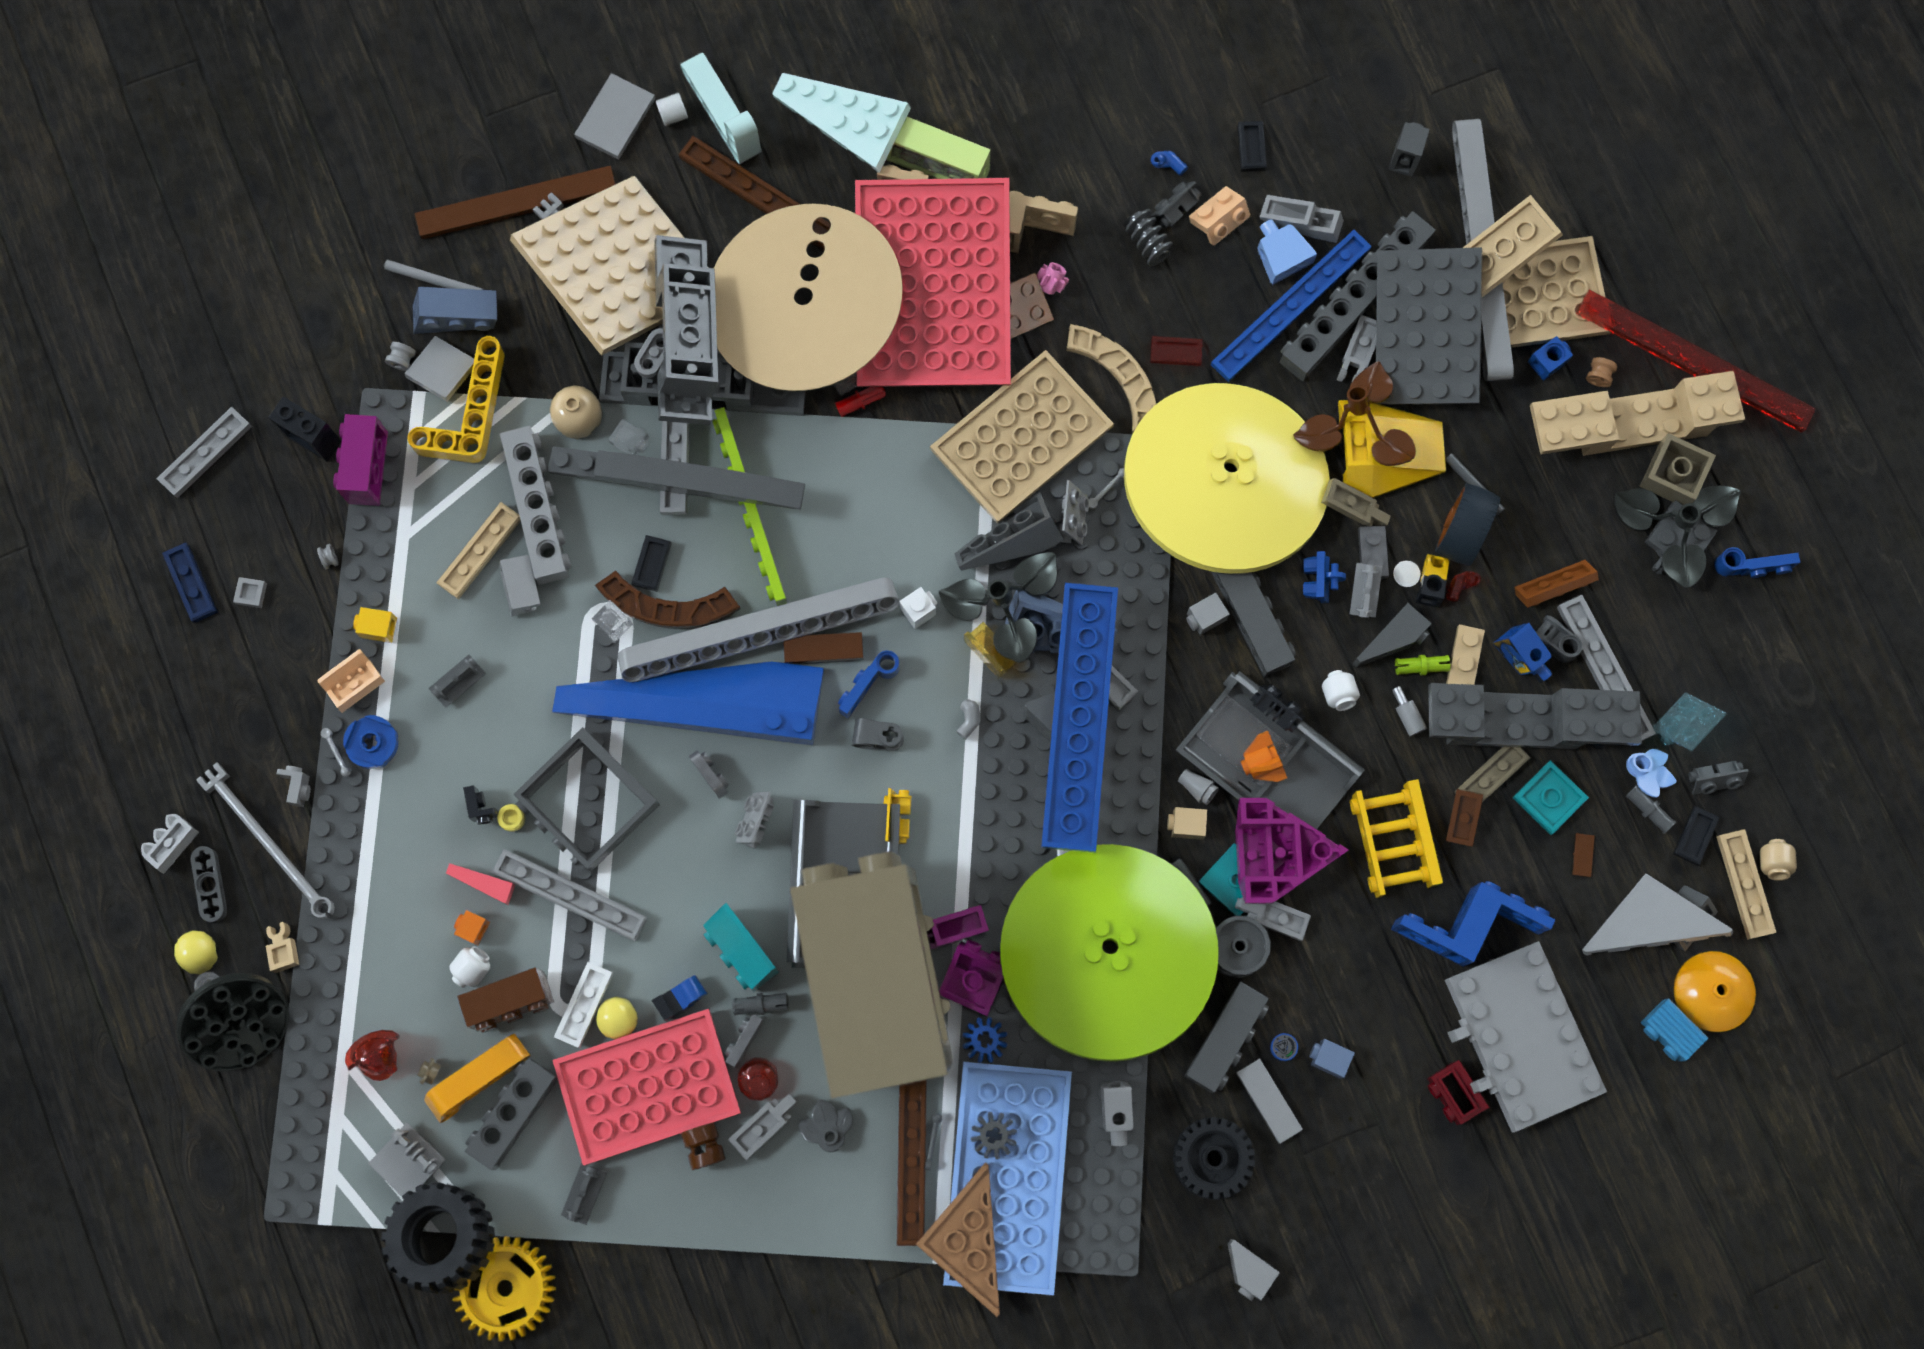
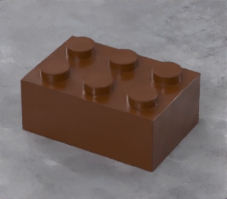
M536 967L457 996L467 1027L482 1033L498 1028L497 1023L507 1021L509 1024L523 1019L522 1014L533 1012V1014L546 1011L549 1009L548 1005L554 1003L545 972Z

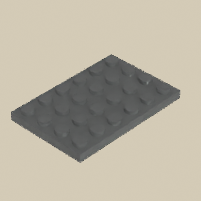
M1482 247L1378 251L1376 362L1379 361L1391 378L1393 392L1389 398L1377 404H1480Z

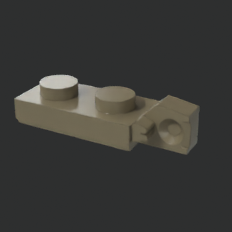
M1336 478L1329 480L1321 503L1366 526L1388 525L1391 515L1378 509L1377 500Z

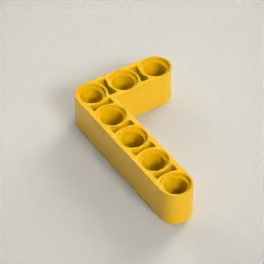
M485 336L478 341L461 432L429 427L413 428L408 434V442L418 455L469 463H478L485 458L504 362V351L495 337ZM491 347L496 348V351L493 354H485L487 349ZM484 372H492L489 378L481 379V375ZM480 396H487L485 402L476 403ZM483 420L480 427H472L474 421ZM420 438H427L425 444L421 446L416 445ZM453 441L450 448L442 449L444 442ZM478 444L476 451L467 452L470 445Z

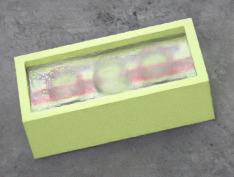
M906 117L886 160L908 169L919 170L934 179L987 178L990 171V149L909 117Z

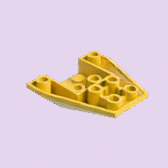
M1348 400L1338 401L1339 423L1344 411V405L1348 404ZM1369 402L1371 413L1382 436L1391 429H1399L1406 432L1415 444L1416 455L1410 462L1395 466H1385L1375 461L1372 456V446L1379 439L1373 430L1367 414L1357 416L1350 411L1348 412L1343 426L1346 460L1343 483L1374 498L1446 472L1442 422Z

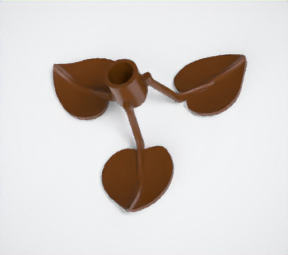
M1379 361L1363 370L1352 381L1347 391L1348 404L1344 405V411L1338 425L1332 416L1320 414L1308 419L1293 434L1294 439L1303 447L1314 451H1327L1333 449L1341 442L1342 436L1338 430L1343 428L1349 411L1357 416L1366 413L1379 439L1372 446V456L1375 461L1381 465L1395 466L1410 462L1416 455L1415 444L1406 432L1399 429H1391L1382 436L1371 413L1369 402L1381 403L1389 398L1393 392L1392 380Z

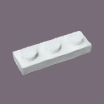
M587 962L554 1038L575 1047H581L614 974L613 972Z

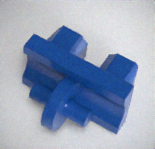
M1325 551L1317 552V556L1304 558V572L1306 574H1317L1316 582H1304L1303 595L1306 598L1318 599L1321 603H1329V582H1331V590H1338V582L1345 581L1346 574L1339 572V564L1336 563L1331 564L1330 572V558L1326 556Z

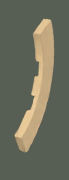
M1070 324L1067 351L1095 360L1117 379L1130 404L1133 434L1142 418L1157 404L1152 386L1145 372L1132 355L1117 342L1114 343L1097 331Z

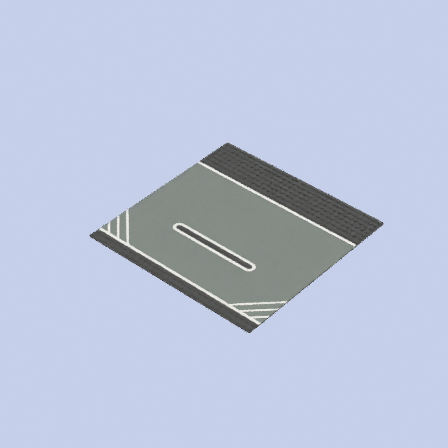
M365 388L362 391L359 415L377 416L388 431L380 506L348 505L329 671L360 649L373 663L385 682L343 713L339 711L326 692L322 729L328 728L332 731V739L346 767L351 769V774L347 777L341 775V767L327 739L321 736L304 878L318 895L326 897L334 903L335 910L333 915L327 912L328 905H324L321 908V913H327L330 917L328 919L315 917L311 912V903L302 893L296 942L299 965L293 967L289 1001V1023L285 1034L264 1219L269 1222L387 1229L388 1225H385L384 1222L387 1216H392L394 1212L391 1209L396 1202L401 1203L404 1199L368 1163L392 1139V1133L398 1128L401 1129L408 1122L446 1159L424 1184L430 1186L432 1182L448 1183L475 1194V1197L481 1199L486 1205L484 1210L489 1211L493 1218L489 1225L495 1227V1236L937 1264L918 1246H897L899 1085L831 1099L806 968H792V962L786 961L793 800L883 804L884 796L888 795V788L893 789L896 794H899V790H909V795L912 796L911 814L901 815L900 818L910 820L909 839H907L906 844H899L898 856L901 857L902 865L906 864L915 869L924 915L936 919L981 905L989 931L962 940V942L966 943L967 940L975 941L982 946L981 950L990 954L991 951L1000 952L1005 917L1017 892L1034 872L1057 857V849L1041 848L1051 742L1025 719L1023 712L1025 703L1055 692L1058 653L1034 651L1022 663L1007 659L998 653L993 643L995 631L998 627L1005 624L1007 616L1002 607L995 605L990 598L987 605H981L982 612L977 619L962 621L948 612L939 595V590L964 579L979 581L986 591L988 585L996 579L1004 580L1007 584L1011 582L1012 585L1021 586L1015 582L1013 577L1016 567L1023 560L1040 554L1036 553L967 570H960L955 553L977 535H986L990 532L995 521L930 450V446L956 424L821 415L797 416L725 410L745 473L805 483L801 510L755 504L787 604L879 578H889L893 581L899 601L922 587L925 593L930 591L937 601L935 605L936 615L916 629L913 628L901 611L899 603V606L891 612L808 634L862 632L864 660L796 663L797 665L824 668L813 745L552 712L556 686L623 679L618 662V653L622 649L704 627L663 628L638 621L614 607L595 587L598 582L614 571H617L632 586V579L646 535L671 541L672 545L658 592L633 586L641 591V593L655 599L688 602L708 596L726 587L741 609L711 624L777 607L775 600L770 601L765 587L770 585L768 576L762 577L758 562L762 561L760 552L754 553L750 538L755 537L753 529H747L742 515L747 513L745 505L739 506L738 501L688 495V514L662 515L660 513V491L651 490L645 486L544 472L545 479L551 482L554 496H550L551 504L557 506L560 520H556L557 528L563 530L566 544L562 545L563 553H568L572 568L568 569L569 578L539 585L535 580L540 606H537V610L511 617L499 567L500 560L529 555L520 522L459 600L436 583L500 502L519 514L500 433L530 426L534 433H539L542 448H539L538 451L540 457L545 458L547 468L553 446L592 452L602 450L661 459L662 421H658V406L600 403L603 414L598 428L596 427L591 432L592 434L587 437L574 439L564 436L553 425L550 415L552 399L497 396L486 456L478 463H469L420 456L412 449L408 442V434L415 427H429L461 432L468 394L454 393L449 401L446 402L431 392ZM480 396L476 403L485 402L487 396ZM712 409V420L717 419L714 411L717 409ZM483 420L474 421L472 427H480ZM713 422L710 425L690 424L689 463L727 469L732 464L729 457L724 458L720 443H723L724 439L722 433L716 434ZM1105 433L1033 494L1041 492L1059 529L1060 524H1063L1060 521L1064 517L1061 515L1063 496L1066 495L1067 480H1070L1084 492L1088 499L1095 498L1118 475L1119 469L1124 468L1127 448L1133 434ZM420 438L416 445L421 446L425 444L427 438ZM453 441L444 442L442 449L450 448ZM478 444L470 445L467 452L476 451ZM523 453L519 460H528L531 457V453ZM530 476L529 478H527L525 484H534L537 480V477ZM1121 478L1098 501L1095 509L1089 508L1088 512H1086L1087 535L1083 539V545H1079L1072 539L1071 543L1059 542L1054 548L1041 552H1053L1057 558V582L1054 588L1044 596L1063 604L1065 583L1118 588L1115 628L1118 632L1114 638L1112 666L1138 690V693L1120 711L1112 703H1108L1097 845L1129 846L1157 856L1171 554L1157 545L1137 521L1127 499L1124 478ZM534 501L531 505V508H540L543 504V501ZM540 525L537 533H545L549 525ZM546 549L543 557L549 558L553 556L555 549ZM1011 590L1012 599L1014 597L1016 590ZM360 607L389 611L397 617L392 643L363 639L355 633L353 622L355 615L360 612ZM784 641L670 673L771 661L785 663ZM886 650L894 652L899 658L900 669L898 674L891 679H884L878 676L849 719L840 714L838 701L845 691L850 692L855 686L853 680L861 669L865 671L880 652ZM469 654L486 674L445 708L429 688ZM886 659L880 664V667L884 670H891L895 666V663L890 659ZM966 699H970L979 705L981 721L965 740L956 731L965 721L964 712L960 708L961 703ZM368 715L379 716L387 720L397 731L398 749L393 759L385 767L366 769L356 765L349 759L343 745V738L348 726L355 720L358 721ZM866 718L897 724L904 736L903 745L896 751L861 749L852 746L855 719ZM583 727L660 804L590 872L586 868L581 871L570 860L574 855L568 849L562 852L552 842L555 836L549 830L544 834L533 823L537 818L531 812L525 815L523 827L515 832L504 830L499 825L497 817L493 818L492 823L478 825L477 822L471 821L468 816L463 787L474 785L479 789V792H483L486 807H482V810L496 808L499 811L505 805H516L519 800L513 794ZM891 732L890 736L885 737H887L888 742H892V739L896 736L894 732ZM372 735L371 739H365L364 743L368 745L367 749L377 745L376 736ZM585 745L529 798L588 859L644 806ZM697 750L700 754L706 752L714 764L710 767L715 775L721 773L729 784L725 788L728 793L720 799L689 758ZM771 792L770 797L774 799L772 802L774 807L770 817L763 815V817L769 819V822L761 821V825L766 826V830L758 829L764 832L761 844L757 845V848L754 849L746 846L747 843H735L737 839L735 831L739 822L744 819L746 813L744 806L747 798L752 796L753 793ZM503 849L640 913L648 919L635 942L517 885L514 888L508 906L446 874L449 863L505 880L492 873ZM725 903L733 910L779 971L778 974L754 992L750 987L744 990L735 978L739 975L734 966L728 968L719 957L723 953L717 944L712 947L703 935L707 932L703 925ZM466 910L490 921L479 946L454 935L456 931L454 929L455 922L460 914L464 915ZM1112 940L1105 941L1102 945L1104 952L1107 954H1114L1118 950L1117 944ZM961 941L931 951L939 990L956 948ZM475 946L482 949L489 956L490 959L488 961L491 968L478 986L470 987L466 985L463 988L452 980L453 975L450 972L449 966L463 948ZM587 962L614 973L600 1005L606 999L615 996L629 1000L635 1008L638 1017L636 1028L631 1034L666 1023L651 1000L696 975L706 990L707 995L672 1020L710 1009L723 1055L732 1041H738L742 1034L738 1030L746 1017L750 1019L754 1014L764 1020L763 1025L738 1068L726 1063L742 1113L715 1122L719 1134L716 1142L722 1145L726 1160L692 1171L688 1159L691 1151L685 1148L682 1136L679 1134L588 1164L591 1167L607 1172L587 1225L573 1222L561 1216L582 1160L559 1081L556 1082L497 1170H490L464 1151L468 1147L465 1143L474 1130L478 1132L484 1124L481 1120L490 1107L495 1108L500 1100L497 1097L506 1084L510 1085L516 1077L513 1075L515 1069L464 1103L454 1116L443 1123L437 1120L424 1101L426 1093L434 1086L514 1033L531 1055L528 1059L534 1060L554 1075H556L552 1060L615 1040L605 1037L599 1030L596 1023L597 1012L580 1048L554 1038ZM534 967L545 972L554 999V1003L548 1005V1010L533 1014V1012L522 1014L523 1019L508 1024L507 1021L497 1023L498 1028L486 1033L467 1027L457 998L458 995ZM1004 980L988 1016L949 1000L951 1009L944 1016L953 1063L948 1075L929 1078L926 1082L925 1164L933 1127L932 1115L935 1113L941 1114L942 1121L938 1124L930 1171L925 1170L924 1234L951 1203L963 1062L978 1063L979 1053L976 1052L972 1058L968 1057L973 1047L963 1049L962 1045L971 1042V1039L963 1038L962 1034H973L967 1025L971 1023L977 1029V1018L980 1017L983 1026H986L988 1017H991L992 1023L990 1027L994 1028L1000 1022L1002 1026L996 1032L997 1034L1007 1032V1036L1000 1038L999 1041L1006 1042L1008 1045L1007 1048L997 1046V1049L1003 1054L1001 1058L992 1052L993 1062L989 1063L987 1055H983L982 1063L1072 1072L1056 1272L1136 1276L1139 1264L1148 1055L1124 1061H1099L1078 1057L1057 1048L1039 1036L1022 1018L1010 998ZM758 993H763V995L787 993L789 1009L765 1012V1015L748 1013L735 1016L732 1000L733 998L757 996ZM982 1033L983 1036L979 1035L977 1040L981 1042V1047L987 1048V1044L991 1045L993 1040L989 1039V1034ZM430 1058H434V1062L441 1065L432 1085L425 1082L422 1085L419 1082L421 1077L417 1076L418 1071L424 1061L429 1062ZM1127 1080L1132 1090L1133 1130L1127 1131V1145L1111 1146L1110 1132H1106L1103 1127L1100 1082ZM529 1082L523 1083L520 1087L521 1096L526 1098L532 1092V1086ZM788 1094H791L798 1101L788 1111L792 1117L774 1136L746 1160L728 1139L768 1102L776 1098L780 1103ZM821 1099L831 1103L836 1112L849 1108L853 1116V1124L851 1129L845 1134V1142L836 1152H826L821 1149L818 1143L808 1142L799 1130V1121L812 1119L813 1108ZM513 1105L506 1107L504 1110L505 1119L511 1121L516 1116V1109ZM1120 1112L1113 1115L1114 1120L1122 1117ZM496 1128L492 1129L488 1134L489 1142L495 1144L500 1139V1132ZM829 1134L826 1137V1141H833L835 1134ZM706 1145L701 1146L704 1153L706 1152ZM443 1212L434 1216L426 1224L423 1231L457 1233V1226L453 1216L448 1212Z

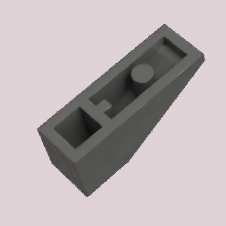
M1407 603L1357 657L1353 665L1359 667L1410 648L1415 642L1420 645L1430 634L1427 628L1432 623Z

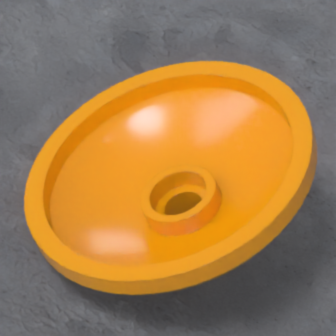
M1703 952L1689 958L1679 969L1674 982V997L1678 1008L1699 1029L1708 1032H1724L1738 1027L1749 1017L1755 1004V984L1750 972L1738 959L1723 952ZM1719 985L1724 988L1723 995H1720L1717 992V987Z

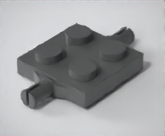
M1675 500L1665 513L1672 512L1673 510L1679 511L1683 505ZM1674 516L1661 519L1644 542L1653 548L1660 557L1654 567H1652V570L1656 571L1657 574H1662L1663 572L1661 560L1664 552L1671 546H1681L1684 529L1677 526ZM1700 517L1694 527L1691 528L1686 547L1698 545L1704 551L1717 533V530L1707 525L1703 518Z

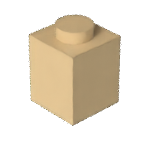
M1175 807L1173 814H1168L1167 830H1172L1171 837L1203 840L1206 836L1207 810Z

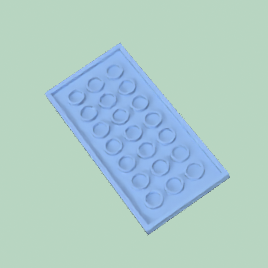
M963 1062L951 1202L986 1162L989 1165L998 1290L1054 1295L1072 1072ZM988 1112L993 1113V1121L996 1122L999 1113H1003L1004 1117L1001 1124L1004 1125L1007 1120L1011 1119L1013 1123L1006 1128L1007 1131L1017 1130V1134L1008 1135V1139L1016 1141V1145L1012 1146L1005 1143L1010 1154L1006 1155L1001 1148L998 1149L1000 1159H995L994 1150H991L989 1158H984V1153L987 1150L985 1146L981 1151H975V1148L982 1143L981 1140L971 1142V1137L980 1136L979 1132H974L971 1129L974 1125L982 1129L983 1126L979 1123L978 1118L981 1116L988 1123ZM994 1128L992 1131L986 1132V1138L990 1137L988 1142L994 1144L996 1140H1001L1002 1134H998L1000 1132L999 1129ZM946 1271L944 1272L943 1285L963 1287Z

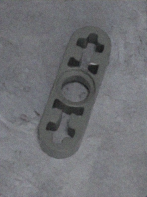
M200 846L191 854L199 913L203 920L210 923H219L227 915L219 858L215 850L206 846ZM203 853L210 856V859L206 860L207 869L213 870V872L200 874V871H206L205 865L199 862V859L203 857ZM209 877L214 878L216 882L215 888L210 892H205L202 888L203 881ZM218 895V898H212L213 905L219 907V911H216L215 917H213V915L207 914V910L212 908L211 901L205 900L204 897H215Z

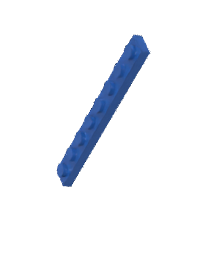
M1355 230L1350 232L1211 362V366L1226 381L1230 382L1371 250L1372 246Z

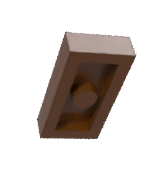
M1457 788L1446 841L1473 847L1484 794Z

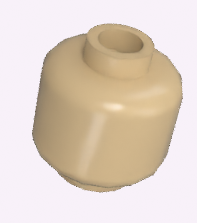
M1782 839L1770 840L1769 844L1764 845L1760 850L1761 871L1772 880H1786L1790 878V875L1795 873L1797 869L1795 848Z

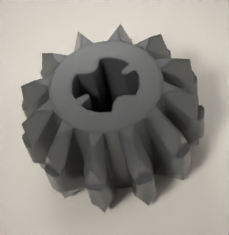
M988 1112V1123L981 1116L978 1118L979 1123L983 1126L982 1129L974 1125L971 1128L974 1132L980 1133V1136L971 1137V1142L979 1140L982 1142L975 1148V1151H981L984 1146L987 1148L984 1158H989L991 1150H994L995 1159H1000L998 1149L1001 1148L1008 1155L1010 1151L1005 1146V1143L1012 1146L1016 1145V1141L1008 1139V1135L1017 1134V1130L1007 1131L1006 1128L1013 1123L1011 1119L1007 1120L1004 1125L1001 1124L1004 1117L1003 1113H999L996 1122L993 1121V1113ZM997 1128L1000 1130L998 1134H1002V1138L992 1144L988 1142L990 1137L986 1138V1132Z

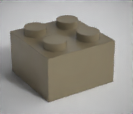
M1668 433L1660 441L1640 487L1672 502L1677 500L1682 505L1693 503L1698 497L1716 455Z

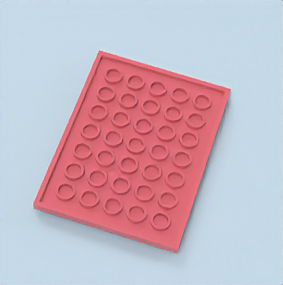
M1009 178L855 180V214L870 222L886 238L899 263L903 285L902 303L896 325L877 355L857 371V387L1011 385Z

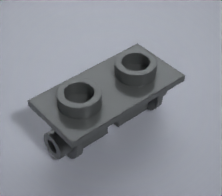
M1192 181L1186 184L1182 182L1172 190L1174 195L1168 200L1165 198L1155 206L1156 211L1150 217L1159 216L1161 219L1159 224L1165 229L1172 227L1183 216L1178 209L1179 206L1184 212H1187L1199 201L1201 193L1198 189L1191 188L1196 182Z
M468 654L435 682L429 690L446 708L486 673Z
M1736 761L1716 764L1718 773H1714L1711 765L1694 768L1692 772L1688 773L1690 782H1695L1692 794H1710L1716 790L1739 788L1744 785L1749 770L1743 769L1742 763H1737Z
M581 1163L561 1216L573 1222L587 1225L607 1172L589 1165L583 1166Z

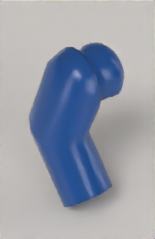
M1159 151L1151 157V163L1156 168H1172L1179 176L1188 169V166L1172 151Z

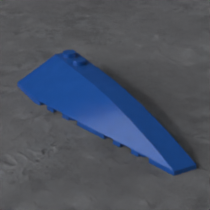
M771 661L667 673L637 682L615 679L556 686L552 712L813 745L824 668Z

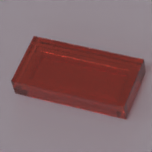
M1152 336L1150 363L1201 366L1203 339Z

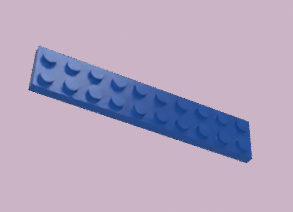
M1065 583L1041 848L1096 853L1118 597L1117 587Z

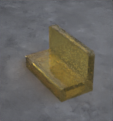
M982 622L971 633L967 631L964 634V642L999 679L1017 662L1007 659L998 653L993 643L994 633Z

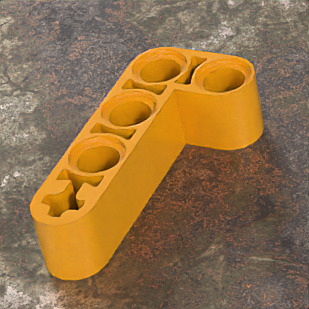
M514 1033L434 1086L426 1093L424 1101L437 1120L443 1123L454 1116L464 1103L517 1068L522 1061L525 1062L531 1055Z

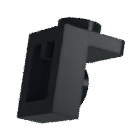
M474 785L463 787L469 819L477 822L478 825L492 823L493 818L497 817L499 811L496 808L482 810V807H486L483 792H479V789Z

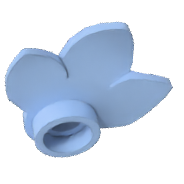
M1650 749L1646 753L1632 754L1626 761L1627 770L1632 776L1636 777L1638 787L1651 797L1657 798L1660 795V788H1667L1676 783L1674 776L1664 766L1668 759V754L1665 752Z

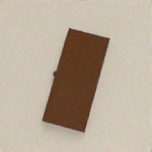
M1575 834L1572 875L1591 878L1594 835Z

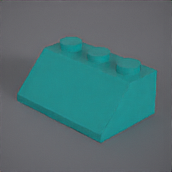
M727 903L722 905L703 925L707 930L703 934L712 947L716 944L723 952L719 957L728 968L734 966L739 973L735 978L744 990L750 987L754 992L779 973Z

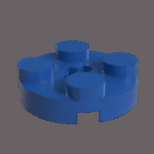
M368 715L358 721L355 720L348 726L343 738V745L349 759L356 765L366 769L385 767L397 752L399 743L397 731L387 720L379 716ZM372 735L376 736L377 745L367 749L368 745L364 743L365 739H371Z

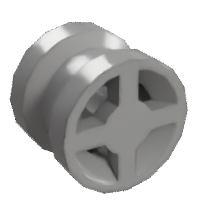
M392 342L390 346L391 353L386 356L385 363L398 370L407 371L411 366L409 363L410 359L415 356L416 351L403 343Z

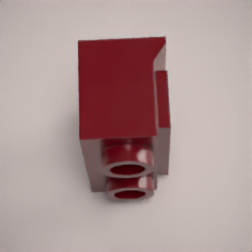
M1460 1060L1450 1063L1427 1078L1430 1083L1427 1085L1429 1091L1435 1099L1439 1098L1445 1107L1442 1109L1443 1113L1451 1123L1455 1122L1456 1125H1461L1489 1108L1480 1092L1474 1094L1470 1085L1473 1081ZM1451 1073L1473 1106V1109L1464 1115L1441 1080Z

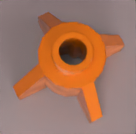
M1265 731L1258 734L1243 753L1245 759L1240 761L1246 776L1251 774L1253 779L1273 782L1287 779L1269 732Z

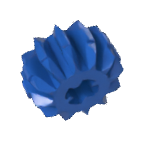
M979 1017L976 1019L977 1029L971 1023L967 1025L973 1034H962L963 1038L971 1039V1042L964 1043L962 1046L963 1049L973 1047V1050L968 1054L969 1058L974 1057L977 1052L979 1053L978 1063H982L983 1055H987L988 1062L992 1063V1052L999 1058L1003 1055L997 1049V1046L1007 1048L1008 1044L1006 1042L999 1041L1000 1038L1007 1036V1032L997 1034L996 1031L1002 1026L1000 1022L992 1028L990 1027L992 1018L988 1017L986 1026H983L982 1019ZM982 1033L989 1034V1039L993 1040L991 1045L987 1044V1048L981 1047V1042L977 1040L979 1035L983 1036Z

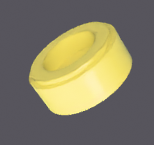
M508 804L499 810L497 820L504 830L515 832L523 827L525 814L517 805Z

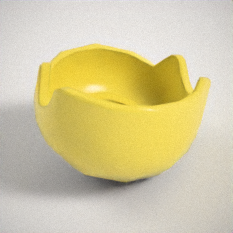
M193 930L185 933L175 944V959L180 967L190 974H202L209 971L218 958L216 943L204 931Z
M616 996L606 999L598 1007L596 1016L599 1030L605 1037L611 1039L630 1035L635 1030L638 1020L637 1012L631 1002Z

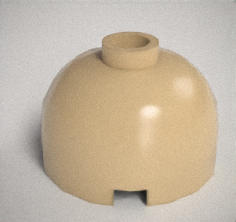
M575 385L565 387L557 392L551 401L550 415L552 423L559 432L568 438L579 439L587 437L601 423L603 414L601 404L594 393L585 387Z

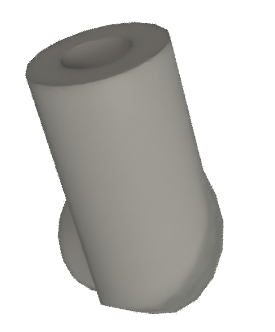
M966 699L961 703L960 708L964 712L965 721L956 731L965 740L981 721L979 705L970 699Z

